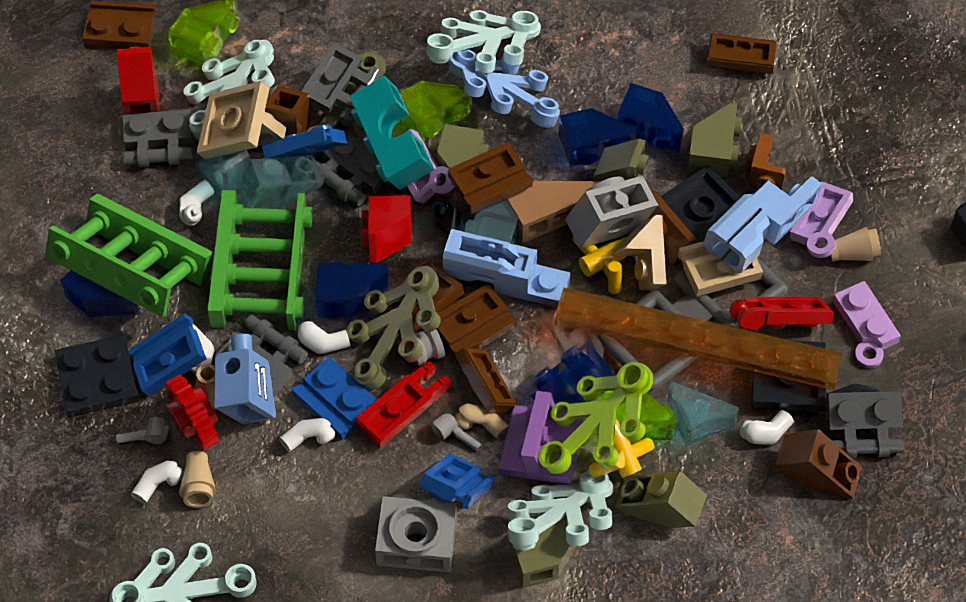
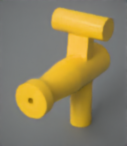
M573 236V242L579 247L578 243L576 242ZM628 237L609 243L599 249L595 245L580 248L585 256L579 259V265L583 273L590 277L603 270L608 277V291L611 294H618L622 290V265L619 261L626 257L615 256L613 253Z
M616 418L613 447L619 453V460L611 468H603L597 462L592 463L589 466V473L594 478L615 470H619L622 478L634 474L642 469L637 458L652 451L654 443L650 438L646 437L631 445L630 441L620 432V423Z

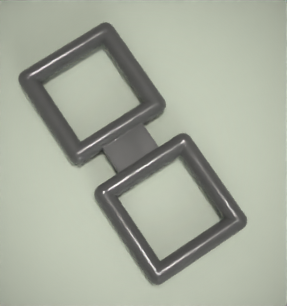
M757 257L763 270L761 280L769 287L757 297H781L787 291L786 284ZM684 269L674 279L675 283L686 293L680 300L672 305L660 292L654 291L600 329L596 334L597 341L622 366L630 362L639 363L614 337L653 308H656L692 344L653 374V384L648 392L655 391L710 349V342L700 331L712 322H715L726 333H733L741 327L735 318L729 317L707 294L696 297Z

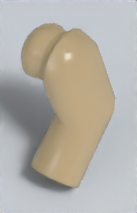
M465 404L459 408L460 412L454 417L462 429H470L473 423L482 424L497 440L504 437L509 429V425L496 413H488L484 406Z

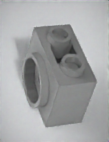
M619 176L612 177L595 184L585 191L565 220L579 247L584 248L631 234L643 221L648 219L658 206V203L643 176L624 180L623 177Z
M396 494L392 497L382 496L375 548L377 566L451 573L457 522V503L441 501L436 498L429 500L413 499L404 494ZM412 534H421L425 537L419 542L407 539Z

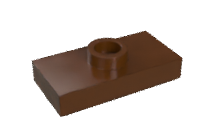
M711 33L707 67L773 74L777 41Z
M652 191L658 206L648 219L654 215H662L665 257L672 265L680 264L682 260H679L677 256L679 248L692 245L697 239L656 191Z
M462 348L455 357L470 381V388L478 395L488 413L510 414L514 409V405H517V402L487 351L484 349Z

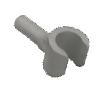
M443 414L433 422L432 431L441 440H444L452 433L455 438H458L475 451H478L482 445L463 432L451 414Z
M153 417L149 419L147 430L117 434L116 440L117 443L146 440L149 443L160 445L167 438L169 426L165 425V419Z

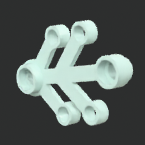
M475 10L470 13L469 23L461 22L456 18L443 19L441 34H433L428 37L426 53L432 62L446 63L455 52L484 45L482 52L476 55L475 69L482 73H490L495 70V55L502 39L513 37L511 44L504 48V62L510 65H519L523 62V47L526 40L539 35L541 25L538 22L537 15L529 11H518L513 14L511 19ZM488 25L495 26V27H499V28H496V29H495V28H490V27H488ZM460 33L470 35V36H466V37H463V38H459V39L453 40V38L459 37V36H460Z
M253 40L245 46L241 54L223 62H220L217 58L207 60L202 65V70L208 80L215 81L203 86L198 81L189 83L183 91L189 103L196 104L204 100L211 93L247 85V76L252 70H255L251 77L254 83L262 81L268 87H271L275 79L268 66L274 59L273 46L267 40ZM237 68L235 72L220 78L224 73ZM206 110L195 112L189 120V128L198 141Z
M588 471L580 475L577 484L537 485L531 490L532 501L515 500L508 504V518L510 520L508 535L509 541L515 549L526 551L534 548L539 540V534L565 516L568 523L566 527V542L572 546H582L589 541L588 526L583 523L580 506L590 502L592 509L589 512L590 526L593 529L605 530L612 526V511L607 508L605 498L612 494L613 484L607 474L594 478ZM567 496H569L568 498L554 499V497H567ZM545 512L536 519L530 518V513Z
M196 543L190 547L188 557L163 586L149 588L159 574H167L175 566L173 553L169 549L160 548L152 554L151 562L135 581L121 582L112 590L110 602H123L127 597L136 598L135 602H191L188 599L229 592L235 597L242 598L253 593L256 588V577L250 566L236 564L228 569L225 577L186 583L198 568H205L212 561L210 547L205 543ZM199 551L207 553L206 557L201 560L195 559L194 555ZM161 557H168L170 559L166 565L157 564L158 559ZM239 580L248 581V585L244 588H237L235 586Z

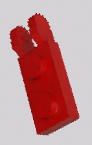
M820 297L744 298L743 300L740 298L733 301L729 307L730 315L737 320L743 329L758 330L764 324L775 328H783L786 324H800L804 327L813 328L817 327L818 324H832L834 312Z
M428 361L411 375L407 374L356 417V426L379 448H382L430 407L433 401H437L445 394L452 382L449 378L443 376L425 390L422 385L436 371V366Z

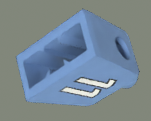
M250 334L232 335L230 337L231 351L220 353L215 357V408L241 424L275 419L276 411L268 360L253 351L252 336Z

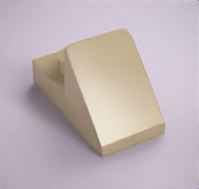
M654 215L643 221L613 253L615 256H637L635 277L639 280V290L652 291L666 284L662 215Z

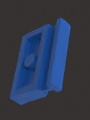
M320 125L301 134L285 136L284 139L263 145L262 148L265 159L272 158L275 161L291 162L345 145L347 141L343 130L332 129L330 125Z
M185 313L129 350V354L134 359L133 366L141 390L149 396L162 389L165 382L179 374L182 376L207 359L198 333L193 328V319Z
M330 356L303 378V382L299 386L292 388V396L315 417L328 420L331 423L330 427L335 431V435L341 440L346 437V434L351 429L357 428L355 423L356 417L378 400Z
M449 453L424 473L419 486L428 490L430 495L438 500L453 502L458 499L464 502L462 507L468 509L492 488L496 475L490 474L487 477L481 474L482 468Z

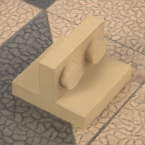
M259 81L211 93L208 99L197 154L204 159H209L284 139L286 127L274 119L271 114L265 112L270 87Z

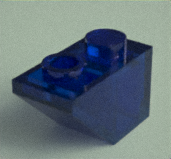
M630 83L617 114L616 133L630 140H646V143L655 145L659 149L680 153L684 128L664 94Z
M593 108L559 115L558 135L570 167L590 165L600 160L604 148L636 140L634 127Z
M341 261L318 263L315 294L317 317L353 318L366 307L364 299L369 292L379 290L384 293L389 289L388 265L370 262L346 264Z
M72 270L60 280L65 298L89 317L140 314L145 309Z
M587 341L579 348L577 345L569 348L561 356V362L552 369L545 367L537 373L532 380L534 383L532 385L531 397L535 400L536 392L542 391L550 392L554 403L567 402L568 404L590 402L578 393V382L585 376H593L594 378L615 376V372ZM593 385L589 386L586 389V392L590 391L593 388Z

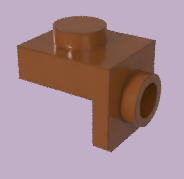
M760 133L757 146L750 145L746 165H751L748 185L756 186L760 189L769 180L782 190L786 169L768 164L774 136Z

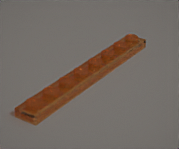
M564 287L554 321L556 325L831 390L835 388L843 354L842 352Z

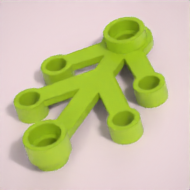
M630 362L625 364L619 370L618 375L600 378H594L593 376L583 377L577 384V391L585 400L590 402L574 404L559 402L552 408L551 417L561 427L571 425L575 419L588 418L563 443L559 441L546 443L539 452L540 464L552 474L566 472L571 466V455L599 428L598 446L594 450L593 457L601 467H613L619 460V453L613 447L617 409L626 401L625 419L620 424V432L630 442L639 441L645 434V426L640 421L642 396L650 390L653 384L652 371L645 364ZM593 385V388L590 391L586 392V389L589 386ZM614 391L606 400L593 401L601 395V392ZM564 411H567V414L564 417L560 418V415ZM637 425L633 432L628 433L632 426ZM610 452L606 459H602L605 453Z

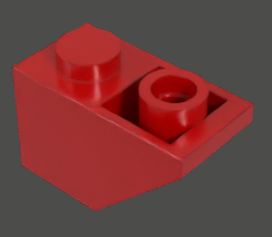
M151 47L117 49L124 114L160 112L159 84Z
M410 195L369 196V210H362V250L369 249L370 263H378L412 243Z

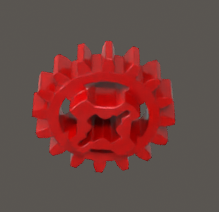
M181 374L165 382L166 394L171 400L165 404V408L182 438L186 437L188 439L191 437L192 441H195L197 447L201 448L202 451L216 445L219 439L213 425L218 421V417L203 390L197 387L193 389L191 384H188L186 378L182 377Z

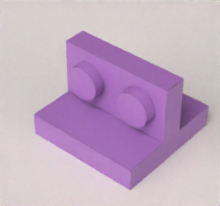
M537 391L534 404H529L528 407L514 405L498 467L500 475L571 485L580 447L571 455L570 468L561 474L548 472L540 464L538 456L541 448L550 441L563 443L586 418L575 419L567 427L559 426L551 417V410L555 404L550 392ZM564 411L560 415V418L564 417L567 414V412Z

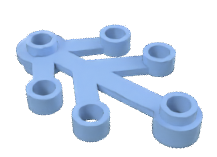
M469 49L455 52L449 58L450 71L454 75L463 78L465 83L464 92L469 96L481 97L487 84L492 99L491 108L494 111L508 114L511 111L514 99L532 109L530 116L535 124L546 128L556 125L560 114L558 103L548 97H543L539 100L519 88H530L535 91L544 90L548 80V76L544 72L531 70L528 76L515 75L518 73L520 64H507L502 56L501 60H496L494 71H502L505 74L494 72L482 73L475 69L476 54Z

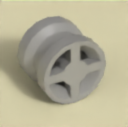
M436 329L431 332L423 330L416 333L418 342L423 347L422 356L414 362L417 367L424 365L428 359L435 358L438 360L445 357L444 347Z

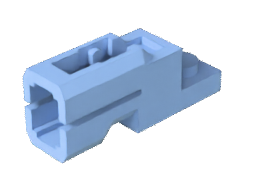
M811 176L802 186L796 184L786 194L768 180L755 194H744L708 229L704 246L719 260L732 249L733 251L724 259L723 263L735 272L742 273L759 256L764 239L775 245L816 204L822 183Z
M451 229L443 253V271L455 279L468 282L480 280L492 283L496 293L556 308L562 307L570 281V272L537 265V250Z

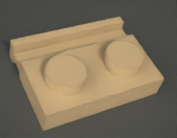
M703 241L679 248L677 255L684 264L683 269L696 297L761 279L763 270L757 258L742 273H739L723 263L724 259L733 251L732 249L719 260L706 249Z

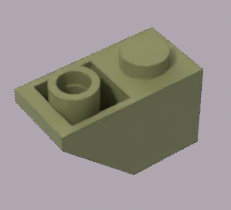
M737 103L727 104L693 126L687 173L695 174L706 165H709L720 177L728 178L730 165L736 166L739 150V145H732L733 137L740 138L742 117H736Z
M444 124L437 151L438 167L451 168L489 151L490 145L484 144V130ZM453 187L454 192L458 195L461 201L467 205V203L462 200L455 187Z
M636 139L604 148L594 174V181H603L618 176L623 177L624 180L643 176L646 181L647 174H645L649 161V155L644 154L646 140Z
M680 471L627 476L625 483L622 485L615 508L620 512L666 528L695 527L707 494Z
M566 516L540 533L535 547L530 550H517L510 542V552L522 589L558 579L577 547L566 542V527L568 526Z

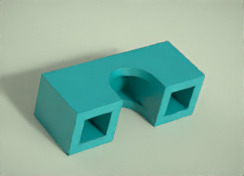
M382 76L350 95L355 107L351 110V113L356 123L361 128L364 127L367 136L363 137V140L371 154L376 155L379 161L375 165L376 170L385 183L390 181L400 190L435 170L423 143L412 132L407 131L398 137L392 138L394 126L410 114L398 88L390 80Z

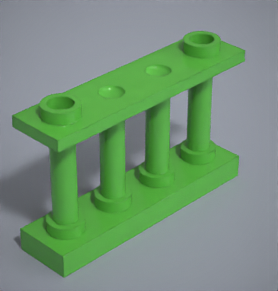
M222 190L208 303L211 328H225L227 315H232L233 312L286 314L288 331L296 330L297 318H303L304 298L299 297L305 227H312V207H306L305 193H298L296 210L244 208L243 204H238L236 190ZM243 222L295 224L293 239L240 237V234H236L237 225H243ZM240 251L292 253L290 269L237 267V264H233L234 254L239 255ZM236 281L289 283L287 300L234 298L233 294H229L230 284L236 285Z
M97 193L89 199L86 223L75 232L69 234L55 226L49 228L45 257L163 318L167 314L171 288L175 284L186 278L201 286L208 280L214 252ZM96 233L112 240L101 249L85 242ZM124 248L141 255L130 264L114 257ZM153 263H157L170 270L160 279L143 272Z

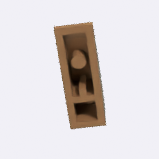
M534 181L533 187L504 199V212L521 242L524 243L568 225L565 218L585 191L601 181Z

